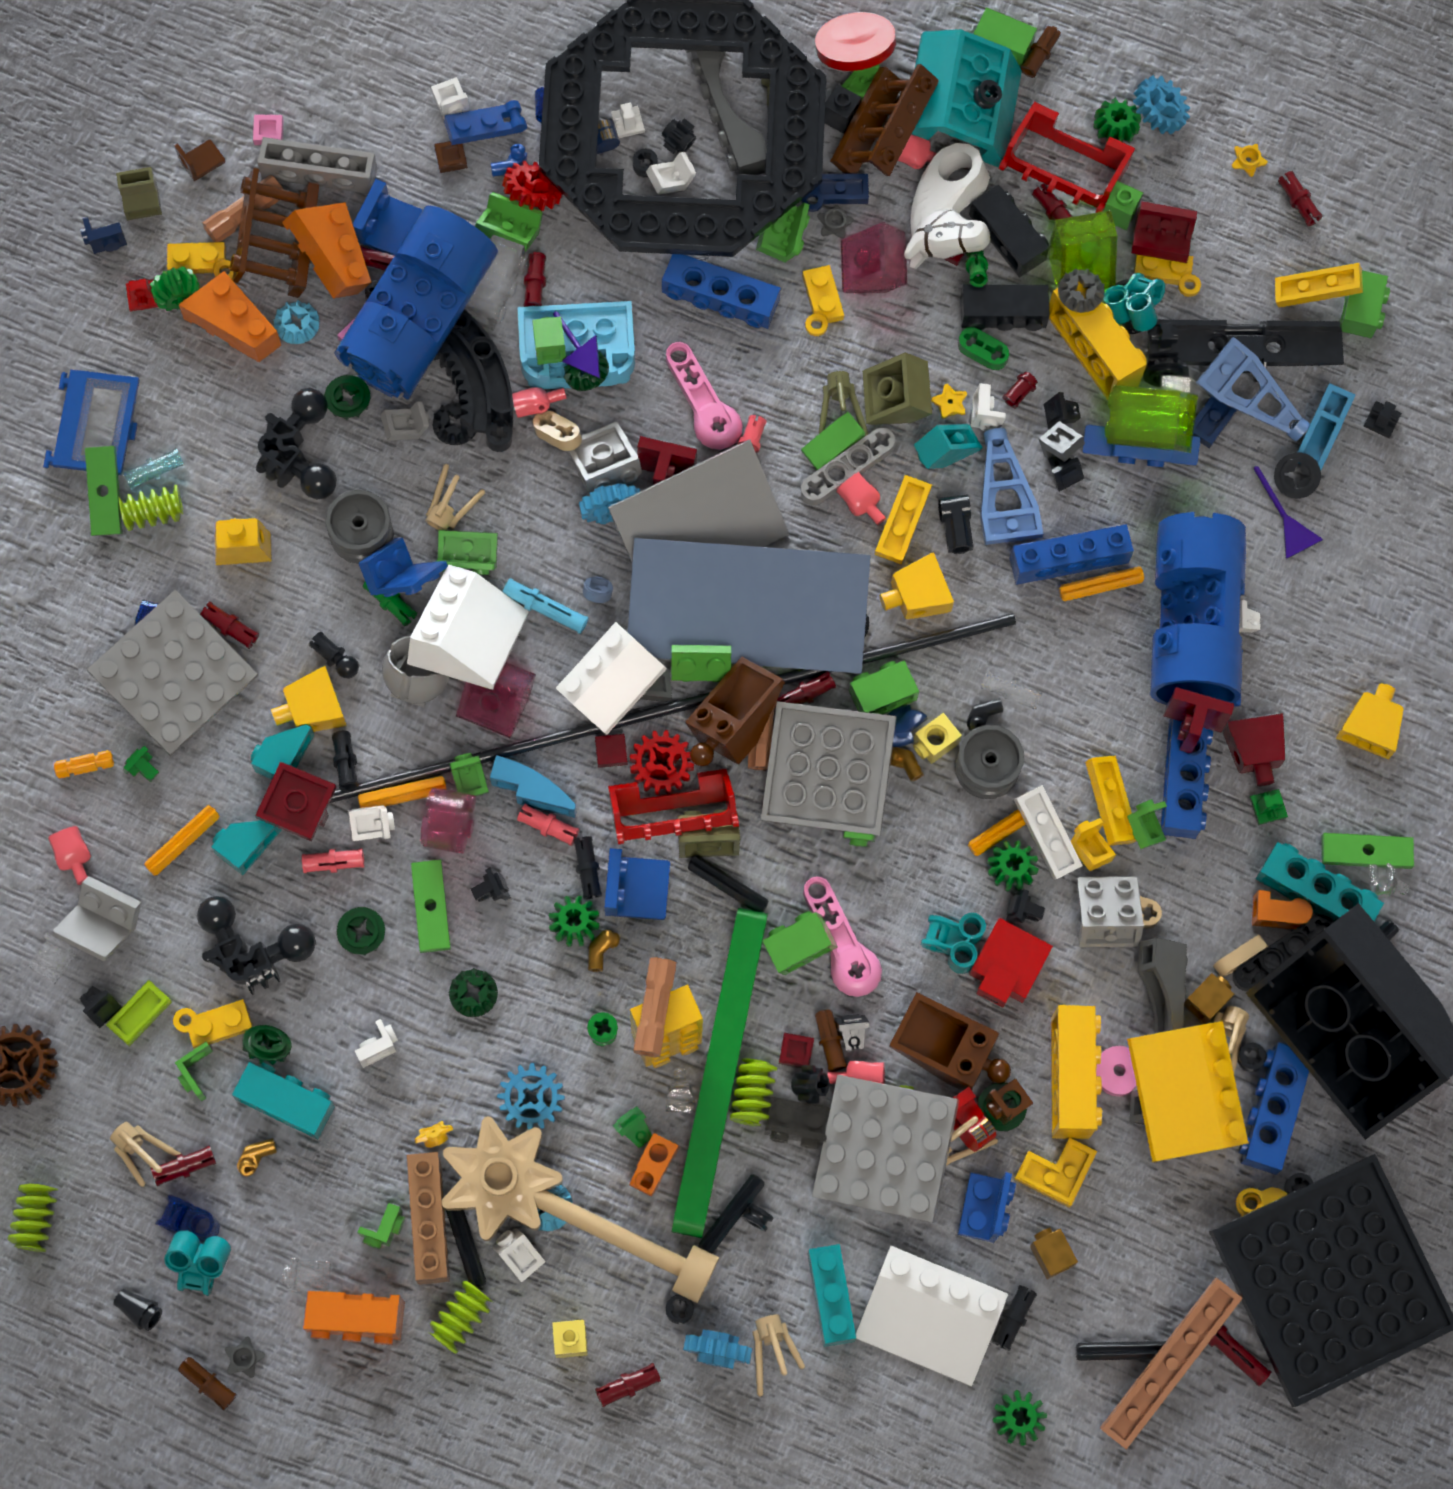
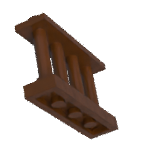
M917 64L910 79L906 80L898 78L887 67H879L830 162L844 174H857L863 163L870 162L885 176H890L939 80L922 64ZM900 91H903V93H902L901 97L899 98L898 102H897V103H894L895 100H896V98H897V96H898V94H899V92H900ZM887 115H891L885 127H882ZM878 139L874 149L869 151L874 140Z
M253 168L248 177H243L240 193L244 194L237 250L236 254L232 255L230 262V271H234L232 280L238 283L245 271L285 281V284L289 285L288 296L299 298L307 286L310 258L306 252H301L297 246L299 242L296 238L295 242L288 244L250 234L252 220L285 228L282 222L287 218V216L255 209V196L258 194L293 203L299 209L317 207L319 184L308 182L303 191L299 190L296 193L258 183L259 169ZM253 246L288 255L289 259H292L291 268L286 270L247 260L248 247Z

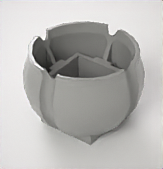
M405 636L391 644V648L383 660V679L391 692V697L424 708L428 701L433 700L443 692L450 677L407 664L411 636Z

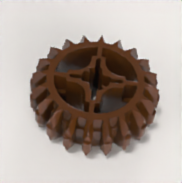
M13 1024L11 1033L5 1026H1L0 1055L2 1063L0 1065V1085L3 1082L8 1083L13 1079H19L23 1082L24 1086L15 1089L0 1087V1105L6 1107L11 1100L12 1106L18 1108L21 1099L26 1105H31V1095L40 1100L43 1097L39 1092L42 1087L46 1090H51V1086L46 1080L48 1078L53 1080L57 1077L54 1072L50 1071V1069L59 1066L58 1061L51 1059L57 1054V1051L54 1048H49L52 1041L49 1038L42 1039L43 1033L40 1030L32 1033L30 1025H26L21 1031L18 1024ZM15 1043L32 1045L28 1050L24 1048L19 1052H12L7 1046ZM9 1056H11L15 1061L17 1060L19 1062V1069L23 1073V1076L18 1071L13 1070V1062L10 1060ZM39 1056V1067L37 1073L32 1078L30 1068L36 1062L35 1058Z

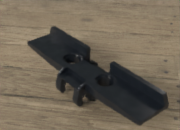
M1157 319L1155 326H1159L1160 323H1172V326H1177L1179 354L1150 356L1148 342V362H1155L1156 358L1166 359L1168 356L1169 359L1180 358V361L1187 362V365L1210 366L1231 338L1234 337L1253 352L1265 368L1266 366H1325L1344 364L1342 324L1340 321H1261L1260 324H1227V320ZM1229 335H1249V336H1229ZM1210 341L1214 342V348L1220 352L1210 350L1208 343ZM1277 342L1281 350L1277 353H1272L1266 349L1267 344Z

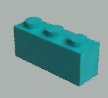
M249 1062L232 1093L234 1099L318 1140L335 1108L332 1101L329 1100L331 1096L317 1088H314L312 1092L303 1088V1082L293 1076L286 1075L284 1079L274 1074L276 1069L264 1062L261 1064L259 1062L258 1065Z
M840 1244L811 1248L808 1250L807 1255L823 1347L855 1342L856 1333Z

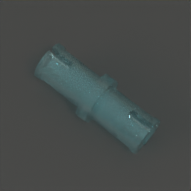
M175 448L173 451L158 458L152 459L151 457L146 459L147 463L130 471L123 472L132 490L134 487L154 478L155 480L161 479L162 474L183 466L184 462Z

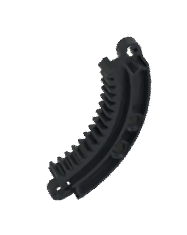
M379 280L371 281L372 283L365 288L366 301ZM464 309L455 324L462 325L463 327H453L434 360L440 359V367H446V375L451 376V383L455 385V392L458 394L461 408V432L466 434L467 437H473L474 432L485 433L487 446L492 451L503 452L511 446L513 436V398L509 375L503 359L490 336ZM480 353L488 354L487 356H478ZM498 426L503 427L501 441H495Z

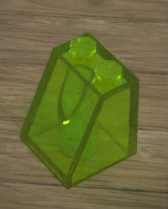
M1111 210L1055 220L1049 241L1048 257L1056 289L1065 273H1070L1075 268L1078 270L1089 269L1094 275L1098 274L1100 281L1104 284V292L1116 284L1118 235Z
M1114 385L1113 392L1110 393L1108 398V406L1111 412L1110 420L1105 425L1107 443L1191 453L1198 395L1176 390Z

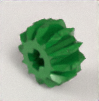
M1116 97L1112 99L1111 103L1104 101L1101 108H1098L1094 115L1093 127L1094 130H1098V139L1106 137L1107 143L1109 137H1112L1121 142L1124 140L1130 143L1134 135H1137L1140 130L1141 114L1136 113V105L1128 106L1127 98L1122 103H1119Z
M173 267L168 271L163 270V273L156 275L150 283L155 303H157L160 309H166V311H171L172 309L179 310V304L200 289L197 276L193 270L186 269L185 267L178 269Z
M1019 840L1015 842L1013 848L1008 841L1003 842V849L994 847L992 851L994 856L989 857L987 861L992 866L988 870V875L998 876L994 882L995 886L1005 882V891H1010L1012 884L1015 885L1018 891L1023 889V883L1031 885L1033 883L1031 875H1037L1039 870L1034 866L1038 861V857L1034 855L1028 856L1032 849L1030 846L1025 847L1024 850L1019 849L1021 846ZM1009 861H1013V865L1016 863L1019 865L1017 871H1013V867L1010 869L1007 867Z
M578 895L575 903H571L570 897L566 896L564 897L565 906L556 902L554 908L558 913H549V920L554 922L549 925L550 932H558L555 936L557 942L567 937L566 945L571 947L573 939H577L578 945L581 947L584 946V936L589 940L594 939V934L591 930H598L600 924L594 921L599 917L598 910L590 911L593 906L590 900L582 905V896ZM573 916L575 920V916H578L580 924L575 926V923H573V926H569L568 918Z
M1015 1390L1013 1392L1014 1402L1005 1394L1002 1396V1401L1006 1407L1000 1404H996L994 1410L1003 1414V1416L994 1417L992 1422L995 1424L1003 1423L1004 1427L1000 1428L997 1434L1001 1436L1008 1431L1010 1434L1007 1437V1443L1009 1444L1013 1443L1016 1435H1018L1020 1446L1026 1445V1435L1034 1442L1038 1437L1033 1429L1043 1432L1046 1428L1043 1424L1037 1422V1420L1047 1418V1413L1036 1412V1409L1041 1407L1043 1403L1039 1400L1033 1405L1030 1404L1033 1396L1031 1392H1028L1022 1401L1020 1391ZM1022 1410L1024 1412L1023 1418L1027 1420V1423L1023 1422L1020 1426H1017L1015 1424L1016 1418L1012 1416V1413L1014 1411L1016 1414Z

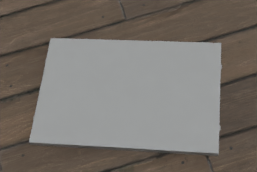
M751 440L734 446L608 507L631 562H633L634 538L765 547L789 535L782 518V513L775 501Z

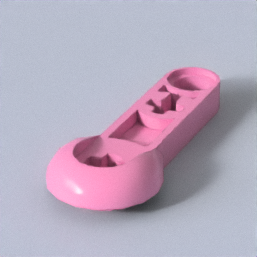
M683 342L672 343L666 350V362L694 412L696 437L703 445L711 449L722 450L731 447L742 435L743 424L739 414L732 407L719 400L690 347ZM675 351H683L687 358L683 362L678 363L671 359V354ZM688 367L692 378H697V384L695 385L692 382H687L685 369ZM719 422V425L723 423V431L717 432L718 429L713 431L714 423Z
M817 876L810 878L804 885L803 895L812 914L817 912L825 918V911L821 905H824L828 900L832 902L827 904L829 913L831 915L837 914L834 925L826 921L838 948L830 951L833 983L841 992L848 996L860 997L868 995L877 988L881 981L882 968L880 961L873 952L857 941L828 881ZM813 884H820L825 888L826 894L820 899H814L809 895L808 889ZM852 965H858L857 968L863 967L864 970L861 973V978L855 979L856 975L853 978L849 975Z

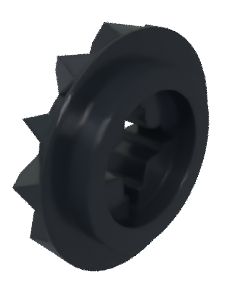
M1168 356L1166 359L1156 358L1155 362H1148L1143 373V379L1146 383L1160 388L1174 387L1189 377L1187 362L1180 361V358L1169 359Z
M452 400L450 404L441 405L437 413H434L432 424L437 438L449 445H462L470 441L473 437H467L455 425L449 426L451 424L449 415L456 420L461 416L460 403Z
M1301 452L1290 453L1284 456L1275 468V484L1279 491L1287 497L1294 499L1305 498L1311 495L1319 486L1321 480L1320 467L1317 461L1308 454ZM1299 462L1301 472L1309 475L1310 478L1300 479L1297 488H1294V479L1284 474L1294 472Z

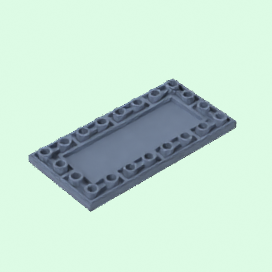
M634 538L628 633L655 658L672 659V645L731 646V664H736L741 657H744L758 666L862 674L871 555Z

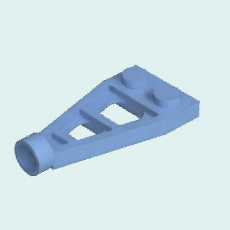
M1234 337L1231 338L1196 382L1197 385L1217 401L1285 432L1295 442L1303 436L1310 426V423L1300 416L1259 358ZM1244 371L1251 372L1260 386L1258 393L1252 399H1244L1232 391V385ZM1266 393H1271L1281 404V409L1276 416H1269L1257 407V404ZM1292 420H1296L1289 428V423Z
M994 428L984 432L986 458L980 519L985 545L1042 538L1044 533L1039 506L1009 443L1006 429ZM1007 462L1013 479L995 481L993 465L995 463ZM1013 489L1020 499L1021 508L997 511L995 508L996 493L999 490Z

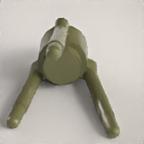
M845 371L831 372L827 375L828 385L823 386L819 434L825 430L831 396L833 400L839 401L841 411L846 410L845 399L850 397L858 423L864 430L865 436L868 435L867 426L855 394L854 384L850 383L849 373Z

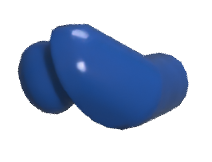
M515 144L510 148L511 154L506 161L491 163L492 176L505 175L507 168H512L513 163L522 166V162L527 161L528 155L525 152V147L521 144Z

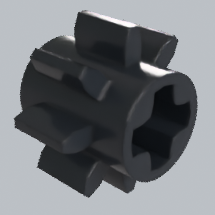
M685 118L682 121L673 119L662 132L661 136L665 138L663 146L672 154L676 151L687 152L696 140V136L693 134L695 126Z
M802 1065V1072H795L792 1078V1091L798 1096V1101H805L806 1104L819 1103V1096H826L829 1091V1078L827 1074L823 1073V1068H816L815 1065Z

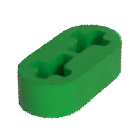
M974 327L964 329L959 336L958 348L965 356L991 370H1000L1006 366L1009 358V349L1003 342ZM972 337L976 339V344H972L971 347L966 345L967 340H970ZM996 351L1000 352V358L998 357L996 360L991 359L992 354H995Z

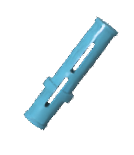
M512 578L506 583L503 593L525 605L524 608L531 611L533 609L579 634L585 629L589 617L540 594L541 591L537 588L532 590L514 581Z

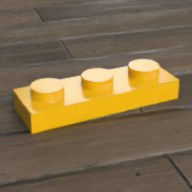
M1360 263L1275 278V300L1278 308L1363 293L1362 267Z
M907 475L904 476L876 547V556L902 565L930 494L932 484Z
M1116 756L1090 758L1085 763L1100 817L1104 822L1103 828L1108 846L1133 844L1136 840L1127 818L1132 812Z

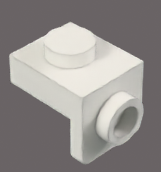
M457 77L431 86L432 94L443 120L445 115L470 111L468 97L463 92Z
M680 152L673 162L650 165L646 171L658 195L686 190L696 175L693 164L685 152Z
M384 805L348 810L352 841L379 837L384 839L391 838L390 830H395L393 813H387Z

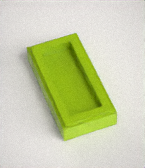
M148 980L113 1016L106 1026L130 1047L172 1001Z

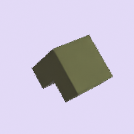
M152 167L116 173L118 189L122 196L127 221L162 215L158 186Z

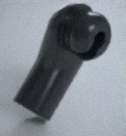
M997 698L974 705L967 718L968 729L972 731L984 726L989 716L1002 713L1003 705L1001 699Z

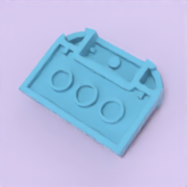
M632 301L518 307L521 371L531 388H571L564 378V367L567 364L563 362L537 364L532 320L554 317L553 312L555 311L560 314L581 346L595 335L597 336L598 352L600 351L609 363L608 375L598 387L624 384L630 380V375L635 367ZM563 330L567 357L576 348Z

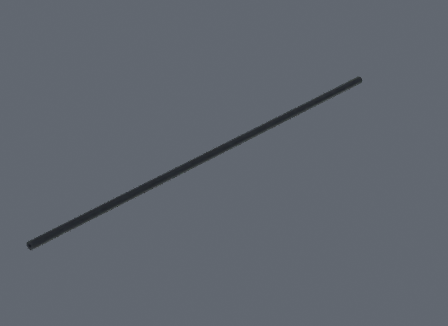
M1011 613L863 652V664L1016 625V619L1014 614ZM796 669L777 674V676L782 678L785 682L784 685L819 676L825 673V671ZM710 692L627 713L613 729L697 708ZM589 723L474 753L472 756H479L480 762L483 764L494 761L496 755L506 758L602 733L603 731L594 723ZM455 759L359 783L357 789L344 792L336 789L330 803L356 797L363 793L452 772L450 763L455 762Z

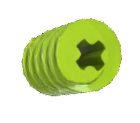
M174 485L173 494H170L166 487H162L161 496H158L155 490L151 489L150 498L148 499L142 491L139 492L137 501L134 500L131 493L127 494L126 503H123L119 497L122 520L128 531L133 530L134 522L142 529L145 528L146 519L153 527L156 526L158 517L163 524H168L169 515L174 522H179L181 513L183 514L181 496L177 485Z
M742 1058L741 1060L746 1064L740 1065L738 1072L744 1076L736 1079V1084L742 1088L734 1090V1096L740 1100L732 1102V1108L738 1112L730 1114V1120L749 1126H761L759 1124L760 1120L769 1119V1115L763 1113L762 1108L771 1107V1103L764 1100V1096H770L774 1093L766 1088V1084H772L776 1081L768 1076V1072L777 1071L778 1067L766 1061Z
M31 1183L19 1185L18 1190L26 1196L16 1198L15 1202L23 1208L13 1211V1215L20 1219V1221L10 1224V1228L18 1233L8 1235L7 1240L15 1244L14 1247L19 1249L46 1252V1249L38 1245L39 1241L49 1240V1236L42 1233L41 1229L52 1226L51 1223L44 1220V1216L54 1215V1211L46 1206L47 1204L57 1202V1199L50 1196L49 1192L57 1191L58 1189Z
M467 1281L462 1282L466 1293L454 1292L458 1303L446 1302L450 1313L438 1312L442 1323L430 1322L434 1333L429 1334L455 1354L458 1353L454 1342L466 1343L462 1332L465 1331L473 1334L474 1329L470 1322L474 1321L481 1324L482 1319L478 1312L482 1311L489 1314L490 1309L486 1302H493Z

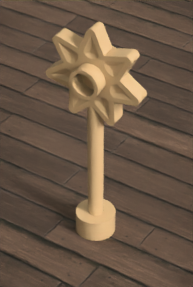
M487 1116L483 1118L477 1148L446 1147L443 1150L444 1158L459 1174L461 1179L442 1199V1206L448 1211L476 1209L479 1234L484 1241H490L508 1217L532 1230H538L541 1227L538 1209L678 1276L672 1291L696 1303L699 1302L719 1257L693 1245L686 1259L549 1192L548 1190L562 1184L563 1177L560 1172L535 1162L542 1140V1132L539 1128L534 1127L508 1141L493 1118Z

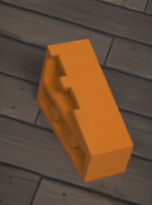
M346 202L294 210L282 222L287 230H291L299 242L297 246L301 252H306L314 264L313 270L333 299L357 295L372 283Z
M225 271L179 304L184 320L195 323L212 336L216 335L228 342L231 347L257 362L262 361L282 346L277 330Z
M308 1291L303 1329L311 1333V1338L329 1340L330 1334L343 1335L342 1340L348 1342H361L362 1337L374 1338L375 1344L393 1345V1340H401L405 1301L400 1295H390V1298L375 1297L374 1294L367 1293L351 1295L345 1292Z

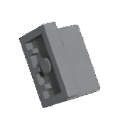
M88 876L82 882L78 905L53 930V937L102 961H106L136 929L141 901Z
M1135 876L1079 877L1077 879L1081 915L1078 935L1079 947H1139L1144 924L1138 878Z

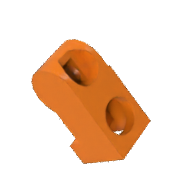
M1258 890L1253 896L1252 926L1296 929L1300 925L1307 923L1313 914L1310 903L1302 898H1296L1292 901L1270 899L1271 891Z
M653 1133L637 1164L638 1167L629 1186L652 1197L673 1158L676 1156L680 1148L679 1145Z

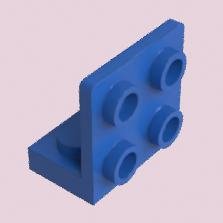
M375 179L353 222L358 242L380 252L395 255L423 209L390 197L386 183Z
M403 537L394 538L358 563L370 594H384V597H390L401 592H405L406 595L415 594L422 590L424 583L439 578V573L448 567L446 561L413 564Z
M610 848L604 906L605 916L665 920L670 861L622 857V849Z
M1006 1172L1001 1179L975 1173L969 1174L957 1235L994 1243L999 1236H1003L1004 1232L1007 1231L1010 1213H1005V1208L1013 1200L1016 1183L1011 1182L1012 1173Z

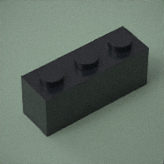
M997 185L971 202L969 216L973 220L982 221L987 225L990 232V242L1019 278L1047 260L1050 248L1048 240L1042 233L1038 234L1033 228L1029 216L1025 212L1021 213L1015 205L1014 198L1008 191L1004 192Z
M963 284L960 296L961 328L974 327L979 330L997 328L1001 331H1008L1013 328H1026L1030 331H1037L1047 327L1050 316L1048 285H984L982 287H974L970 284Z

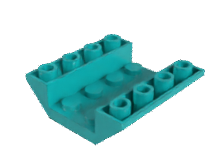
M962 29L923 32L920 38L915 68L917 64H922L939 82L912 134L929 140L938 131L980 147L979 152L983 161L999 168L1010 141L1022 73L1011 49ZM985 80L995 81L1002 90V98L990 109L979 107L973 98L975 88ZM988 91L984 93L988 98L991 96Z

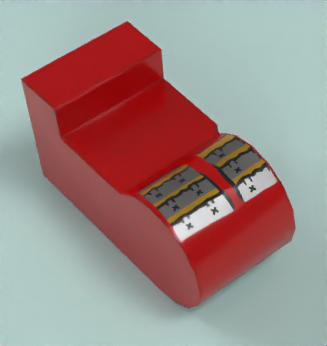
M968 1087L953 1097L959 1099L954 1130L974 1116L978 1117V1121L959 1136L964 1144L975 1152L995 1139L996 1131L992 1123L983 1115L984 1113L974 1100L975 1094Z

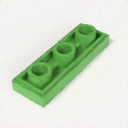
M116 446L85 448L91 536L123 534L119 505L120 493ZM103 486L108 488L106 496L101 495V488Z
M1323 833L1321 835L1323 864L1412 869L1414 867L1413 837ZM1363 848L1368 849L1371 855H1366L1363 852Z
M440 859L411 863L420 953L451 950L442 861ZM428 904H436L434 910L428 911L426 909Z

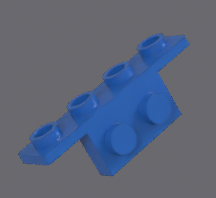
M1086 425L1084 432L1085 444L1083 445L1082 452L1084 454L1118 457V463L1135 464L1136 459L1147 460V466L1164 468L1165 462L1195 466L1198 463L1200 437Z

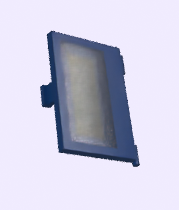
M71 369L69 378H67V373L62 372L58 389L64 390L66 387L67 391L54 456H51L52 451L46 450L43 468L48 469L50 465L56 468L86 471L85 448L116 446L118 475H122L128 440L135 441L138 426L137 423H133L132 419L140 382L139 377Z

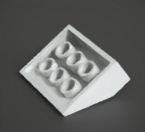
M448 565L410 637L407 664L493 690L528 617L529 611L479 574Z
M890 1246L857 1329L856 1339L972 1386L997 1326L1008 1293Z

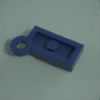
M822 174V184L803 198L801 203L809 204V212H817L823 205L868 204V174ZM810 197H815L818 202L810 204L807 200Z
M1211 396L1188 427L1186 434L1200 437V443L1210 449L1238 410L1217 401Z

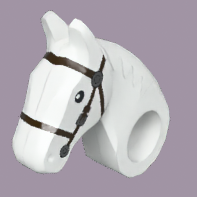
M955 143L942 148L933 157L921 176L911 209L910 224L912 238L904 253L905 258L911 259L909 267L917 269L928 257L946 259L963 253L978 252L984 250L990 242V232L984 222L966 220L959 214L986 191L990 179L979 150L970 144ZM960 168H971L964 178L958 181H947L954 171Z

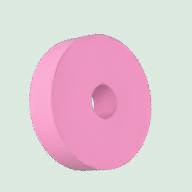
M1113 1046L1101 1053V1064H1097L1096 1076H1101L1102 1090L1109 1095L1126 1096L1131 1094V1091L1136 1086L1130 1051L1127 1047ZM1119 1066L1123 1068L1124 1075L1117 1076L1114 1073V1067Z

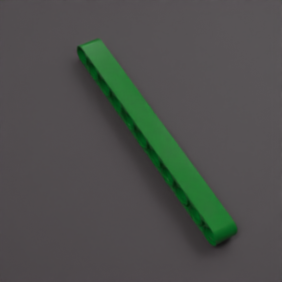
M738 908L675 1210L672 1233L697 1238L703 1237L768 913Z

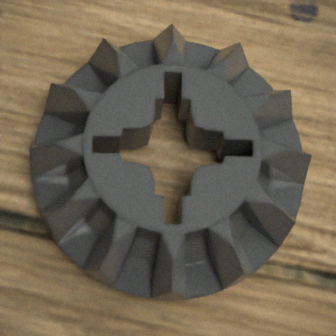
M1075 268L1072 272L1065 273L1059 282L1058 295L1061 302L1068 309L1080 313L1089 312L1097 308L1102 302L1104 284L1100 281L1099 275H1094L1089 269L1078 270ZM1078 282H1080V284H1082L1084 288H1089L1086 290L1085 299L1083 295H1081L1080 291H1075L1077 289Z

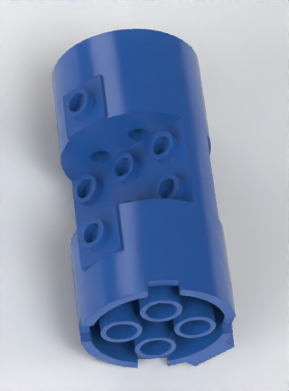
M425 206L335 350L334 354L337 359L346 367L349 364L353 365L352 369L358 373L357 376L374 389L391 398L392 396L398 398L400 393H402V397L406 400L410 399L498 256V249L483 232L456 214L436 206Z
M1187 512L1169 516L1158 524L1155 585L1161 590L1160 627L1152 637L1150 696L1161 704L1167 705L1177 687L1233 703L1234 707L1241 706L1243 650L1242 637L1239 634L1240 596L1245 594L1246 526L1236 518L1219 513H1213L1212 518L1205 516L1195 517V512Z

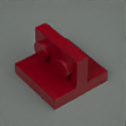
M1141 201V205L1136 213L1131 253L1187 263L1198 211Z
M643 436L639 438L637 454L641 469L655 472L653 485L697 465V449Z
M1176 687L1166 705L1164 717L1182 722L1177 736L1178 740H1182L1179 750L1191 753L1201 737L1203 728L1221 733L1232 715L1234 704Z
M280 762L255 817L312 842L319 825L325 826L329 817L327 808L337 787L331 782Z

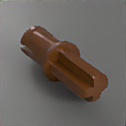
M1047 26L1037 43L1032 44L1030 54L1024 64L1021 65L1023 74L1035 78L1044 61L1051 57L1050 51L1061 36V32L1057 30V27Z
M830 1009L821 1010L815 1014L821 1038L819 1046H823L828 1071L842 1070L847 1067L840 1042L843 1038L838 1035L833 1011Z
M192 1357L186 1358L180 1364L178 1371L199 1388L198 1393H204L223 1411L236 1398L237 1394L216 1378L217 1374L215 1372L213 1374L209 1373Z

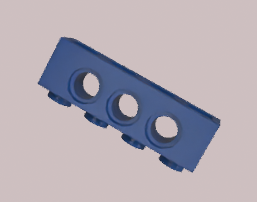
M672 254L662 278V293H665L669 298L691 302L699 309L717 311L720 315L729 319L735 317L755 328H769L780 301V287L687 255ZM689 281H697L700 284L697 286H690L687 283ZM724 290L726 294L716 295L714 291ZM743 299H750L753 301V303L746 305L741 303L740 301Z
M1127 524L1015 545L1012 547L1009 559L1015 583L1018 585L1128 564L1134 550Z
M1170 718L1163 801L1166 802L1167 807L1162 809L1161 828L1166 836L1196 839L1200 831L1205 830L1207 813L1202 812L1203 801L1206 802L1208 799L1209 784H1204L1205 773L1210 771L1211 756L1206 755L1207 745L1212 743L1213 730L1203 728L1201 737L1195 745L1197 752L1187 753L1179 750L1182 740L1177 739L1182 722ZM1188 771L1192 773L1194 781L1184 780L1180 772ZM1185 799L1189 801L1192 809H1182L1179 806L1178 800Z
M1280 1042L1272 1050L1268 1049L1266 1052L1267 1058L1263 1065L1267 1067L1265 1078L1259 1079L1255 1090V1095L1259 1096L1256 1108L1251 1107L1247 1118V1124L1251 1125L1247 1137L1248 1144L1240 1145L1238 1151L1239 1154L1243 1155L1241 1164L1274 1175L1282 1171L1309 1070L1291 1048ZM1276 1072L1285 1073L1289 1078V1085L1279 1084L1276 1080ZM1268 1101H1276L1281 1107V1114L1271 1113L1267 1106ZM1260 1130H1268L1273 1136V1143H1264L1259 1136Z

